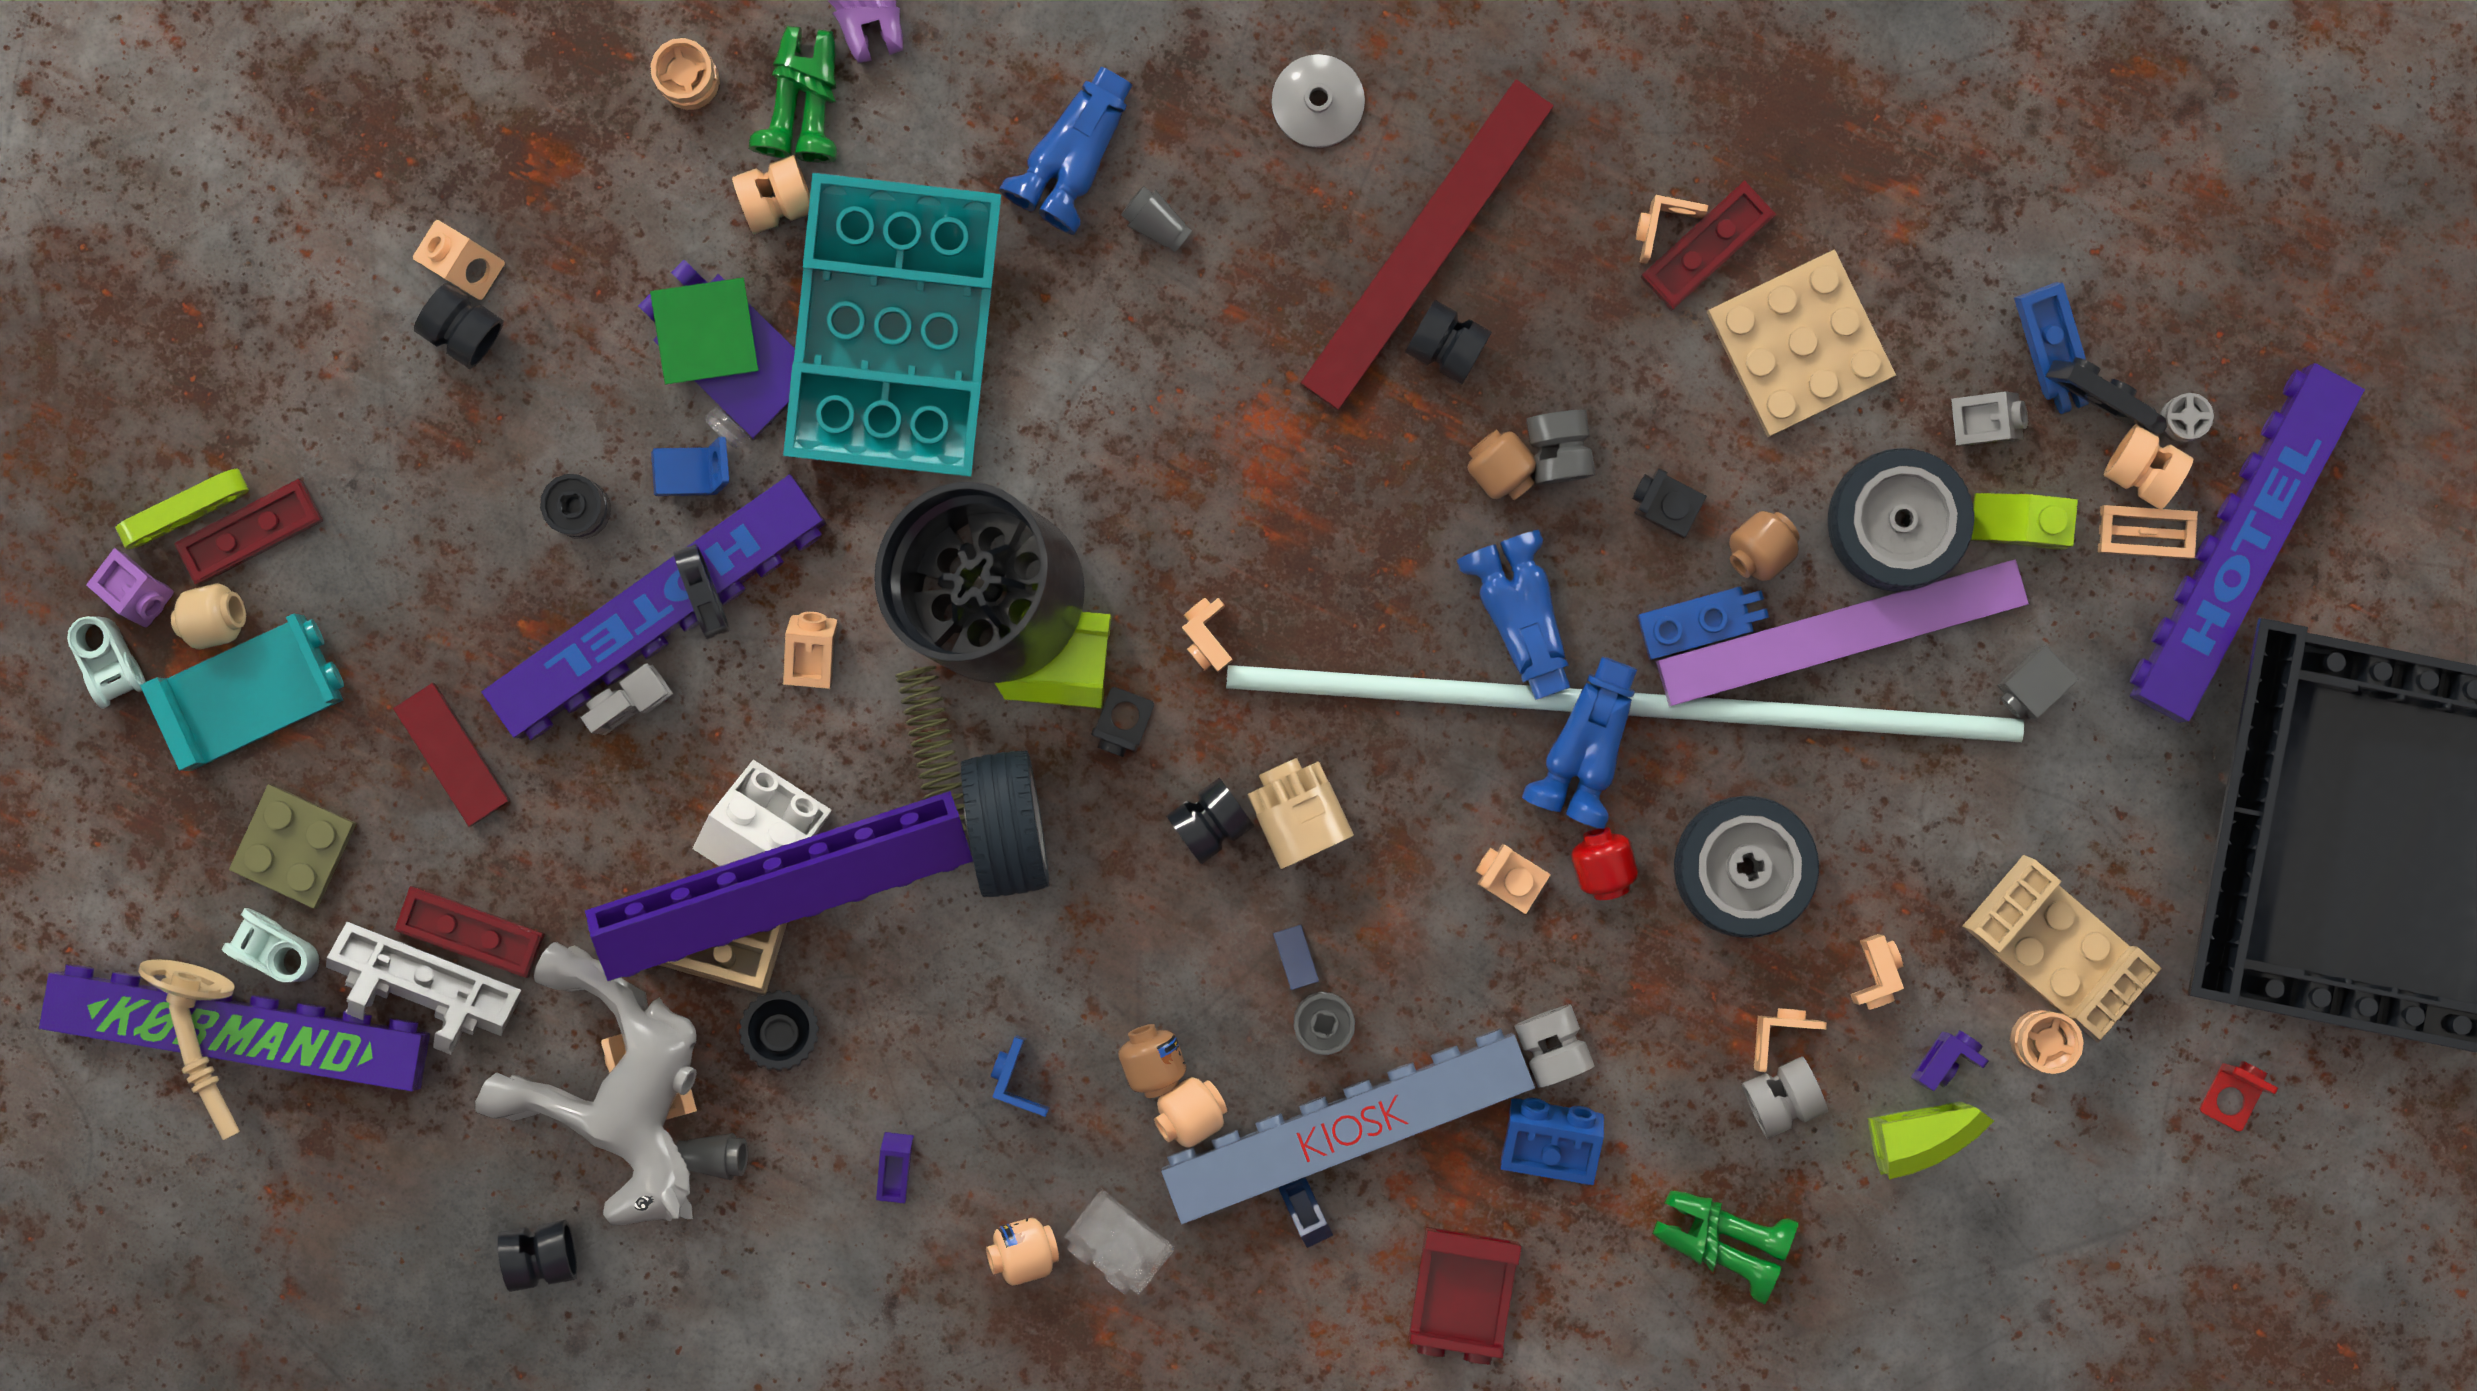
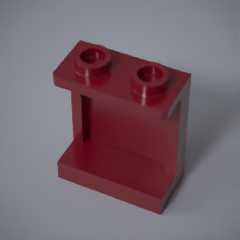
M1432 1227L1425 1228L1408 1334L1409 1343L1418 1345V1353L1445 1357V1350L1464 1352L1463 1360L1487 1365L1491 1364L1492 1357L1503 1359L1505 1350L1503 1345L1516 1265H1519L1521 1245L1518 1241Z

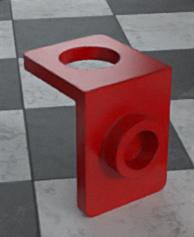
M2241 1061L2239 1067L2222 1063L2199 1110L2208 1117L2240 1132L2244 1129L2262 1092L2276 1094L2278 1087L2264 1081L2268 1073L2245 1061ZM2228 1087L2236 1088L2243 1096L2241 1110L2233 1115L2222 1113L2217 1106L2219 1093Z

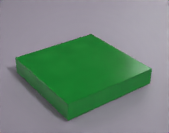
M744 277L650 291L665 385L759 371Z

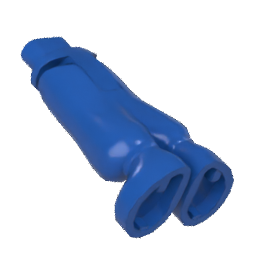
M1100 67L1092 82H1084L1083 90L1077 93L1051 130L1031 151L1027 159V172L1023 175L1006 178L999 188V192L1014 204L1028 211H1034L1041 200L1049 180L1056 178L1057 184L1044 200L1039 209V214L1049 224L1070 235H1074L1080 226V217L1074 206V200L1085 195L1091 188L1104 152L1121 119V112H1124L1127 107L1123 101L1132 88L1130 82L1104 67Z
M1540 530L1517 535L1500 543L1513 572L1512 580H1508L1505 576L1496 544L1484 547L1456 560L1461 572L1466 575L1478 576L1481 579V601L1496 625L1519 674H1522V682H1529L1535 700L1570 688L1564 670L1569 664L1564 659L1566 657L1553 610L1548 578L1544 569L1536 565L1534 561L1535 553L1543 544Z
M1607 657L1601 658L1596 674H1589L1587 681L1590 683L1586 682L1563 730L1546 757L1547 776L1543 780L1535 781L1525 786L1522 794L1524 800L1550 811L1561 812L1571 779L1574 776H1578L1579 783L1576 792L1569 802L1566 814L1572 819L1600 829L1606 827L1609 814L1600 801V795L1603 790L1610 787L1614 779L1619 747L1632 699L1628 697H1633L1635 694L1631 686L1637 672L1636 668Z

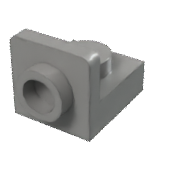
M1998 392L1951 399L1956 445L1964 446L2003 440H2023V429L2028 426V412L2025 402L2020 401L2018 393Z

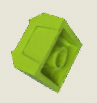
M1028 607V608L1022 613V615H1021V620L1023 619V617L1025 616V614L1027 613V611H1028V609H1029L1030 607ZM1082 612L1079 623L1069 642L1050 663L1024 678L995 683L1003 698L1014 701L1103 709L1104 674L1108 637L1111 628V614Z
M1960 1101L1867 1118L1874 1156L1880 1175L1887 1174L1889 1180L1910 1175L1940 1163L1958 1153L1978 1138L1994 1122V1120L1978 1108Z

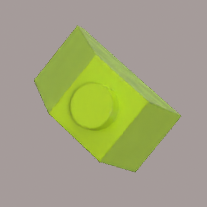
M1975 493L1973 501L1974 526L1971 540L2056 550L2073 547L2078 499L2033 494Z

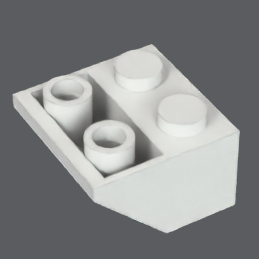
M752 760L709 814L692 849L718 866H722L817 835L832 810L760 763Z

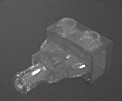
M1102 1188L1064 1236L1071 1242L1067 1249L1074 1256L1087 1265H1090L1093 1261L1094 1265L1106 1274L1104 1278L1125 1295L1130 1289L1137 1295H1140L1175 1248L1172 1243Z

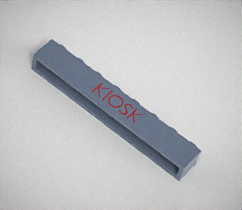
M1501 1028L1475 1038L1477 1046L1460 1053L1457 1045L1432 1054L1433 1063L1416 1070L1413 1062L1388 1071L1387 1074L1390 1080L1372 1086L1369 1079L1344 1088L1343 1091L1346 1097L1328 1103L1326 1097L1323 1096L1300 1105L1299 1108L1302 1114L1284 1120L1282 1114L1279 1113L1256 1122L1255 1125L1258 1130L1256 1132L1240 1137L1238 1130L1212 1139L1211 1142L1214 1148L1196 1154L1194 1147L1168 1156L1167 1159L1170 1165L1162 1167L1161 1172L1181 1224L1534 1089L1535 1086L1515 1035L1510 1033L1504 1036Z

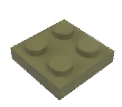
M268 784L229 870L311 908H318L357 823L277 786Z

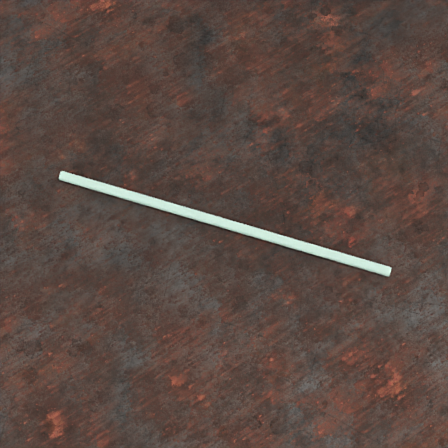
M1228 665L1226 685L1227 689L1572 712L1582 689L1568 688L1535 700L1529 685ZM1635 693L1633 697H1628L1632 699L1628 716L2022 742L2024 735V720L2015 718L1705 697L1669 706L1666 695Z

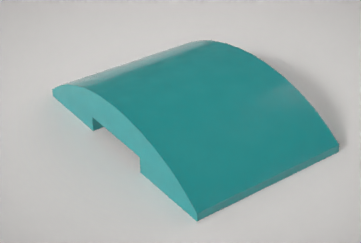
M812 173L803 259V278L783 456L971 477L1001 194Z

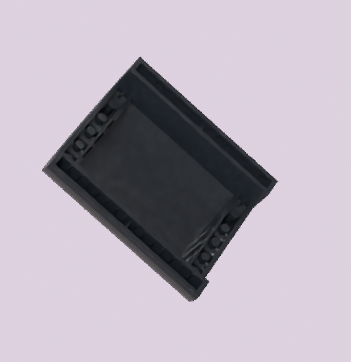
M2258 618L2187 995L2477 1053V666L2307 633L2308 627Z

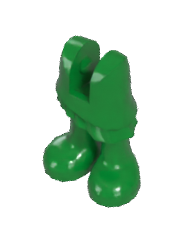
M787 26L780 41L779 50L773 63L775 69L771 75L777 79L776 100L771 123L768 129L755 131L750 136L748 149L762 155L780 159L792 156L794 117L798 92L801 90L806 93L802 128L797 140L795 156L797 159L805 162H835L837 157L836 145L825 136L826 102H836L832 93V89L837 88L834 77V34L832 31L819 29L814 45L813 58L800 57L802 29L801 27Z
M1670 1190L1664 1203L1675 1207L1680 1213L1685 1215L1689 1213L1695 1216L1688 1233L1681 1231L1682 1228L1656 1221L1652 1234L1667 1246L1690 1257L1699 1266L1701 1262H1704L1712 1273L1716 1264H1719L1747 1279L1750 1283V1293L1753 1299L1765 1305L1775 1286L1782 1266L1754 1257L1719 1241V1235L1724 1234L1749 1244L1784 1262L1792 1245L1799 1222L1787 1218L1780 1220L1773 1227H1767L1744 1220L1722 1210V1203L1712 1202V1198Z

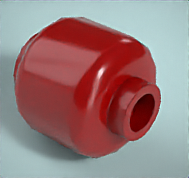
M1609 827L1604 829L1596 828L1583 834L1584 841L1576 845L1571 854L1580 889L1587 894H1593L1594 899L1600 901L1615 899L1630 892V885L1637 879L1638 868L1629 838L1622 834L1611 833Z

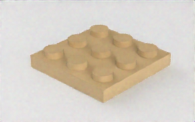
M1835 249L1707 311L1710 321L1767 437L1779 433L1896 376Z

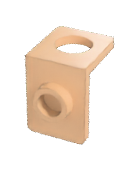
M1655 195L1651 201L1649 214L1641 212L1638 222L1636 240L1643 241L1640 263L1647 264L1651 258L1660 211L1702 219L1707 213L1708 205Z
M439 220L433 223L413 255L415 261L478 300H482L505 264L504 260ZM475 259H484L486 262L484 276L477 282L469 283L466 279L468 265Z
M1778 1008L1777 1017L1758 1016L1754 1070L1759 1072L1767 1071L1770 1025L1826 1030L1827 1022L1807 1020L1806 1011Z

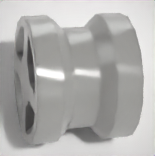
M2195 393L2181 394L2165 403L2160 411V415L2164 416L2167 422V428L2163 433L2172 441L2180 443L2190 442L2202 437L2209 431L2214 419L2213 409L2208 400ZM2176 420H2180L2184 425H2186V430H2184V426Z

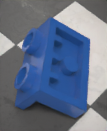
M1537 1098L1511 1099L1509 1123L1501 1157V1170L1594 1185L1604 1139V1115L1584 1106L1569 1108L1551 1105Z

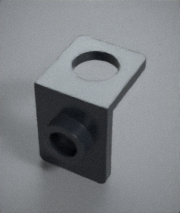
M1112 687L1097 726L1093 728L1091 733L1092 736L1100 739L1097 748L1124 757L1127 749L1137 752L1154 708L1153 701L1117 687ZM1121 702L1132 703L1139 711L1137 724L1128 730L1116 727L1112 721V711Z

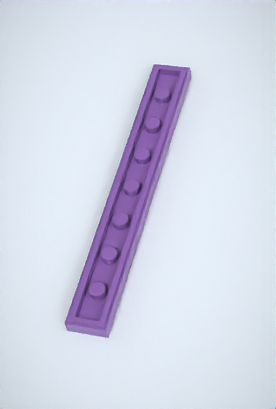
M2014 559L1940 580L1915 590L1898 592L1656 661L1668 705L1673 706L2028 605L2029 603L2017 561Z

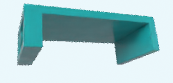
M291 614L286 617L288 622L169 678L156 677L140 685L179 771H193L343 701L339 691L340 688L344 687L342 677L332 661L326 663L319 648L324 645V639L313 619L307 621L304 615Z

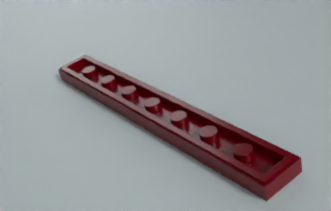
M1515 79L1307 372L1300 385L1339 411L1554 107L1553 104Z

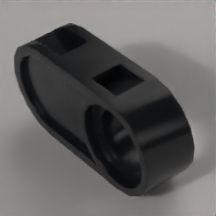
M694 544L674 552L680 576L706 639L713 638L717 634L729 632L730 628L724 609L698 545Z

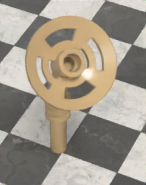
M158 959L142 962L139 966V974L154 987L168 993L166 1001L170 1003L169 1010L185 1065L182 1072L183 1074L190 1075L186 1080L188 1084L194 1083V1086L191 1088L192 1092L199 1093L222 1140L236 1135L240 1130L216 1085L219 1081L218 1076L211 1075L214 1072L213 1066L207 1067L206 1065L210 1060L208 1057H202L189 1009L195 1006L196 1000H216L231 996L235 988L233 982L217 972L189 963ZM165 975L166 978H163L161 981H159L153 976Z

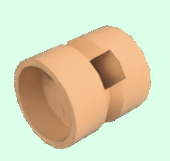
M686 38L672 39L662 44L653 56L651 63L652 79L663 96L675 107L685 110L699 109L709 104L717 94L720 84L719 71L707 51L696 41Z
M795 155L770 163L766 173H762L756 168L732 177L739 202L753 234L778 226L780 217L785 216L790 221L808 215L810 193ZM775 193V197L770 198L771 194Z
M2135 424L2113 453L2105 468L2104 476L2125 489L2132 486L2137 487L2138 497L2161 510L2170 502L2183 483L2194 459L2171 444L2164 448L2160 447L2158 436Z
M2040 1009L2027 1012L2020 1017L2013 1026L2010 1037L2012 1052L2020 1063L2030 1069L2050 1074L2065 1072L2073 1067L2082 1055L2084 1044L2082 1032L2074 1020L2064 1014Z

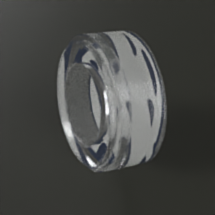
M716 405L705 416V422L721 437H726V442L734 449H740L750 438Z

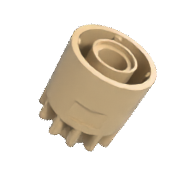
M1298 758L1290 760L1260 774L1259 777L1264 787L1247 794L1280 869L1354 836L1319 761L1302 769Z

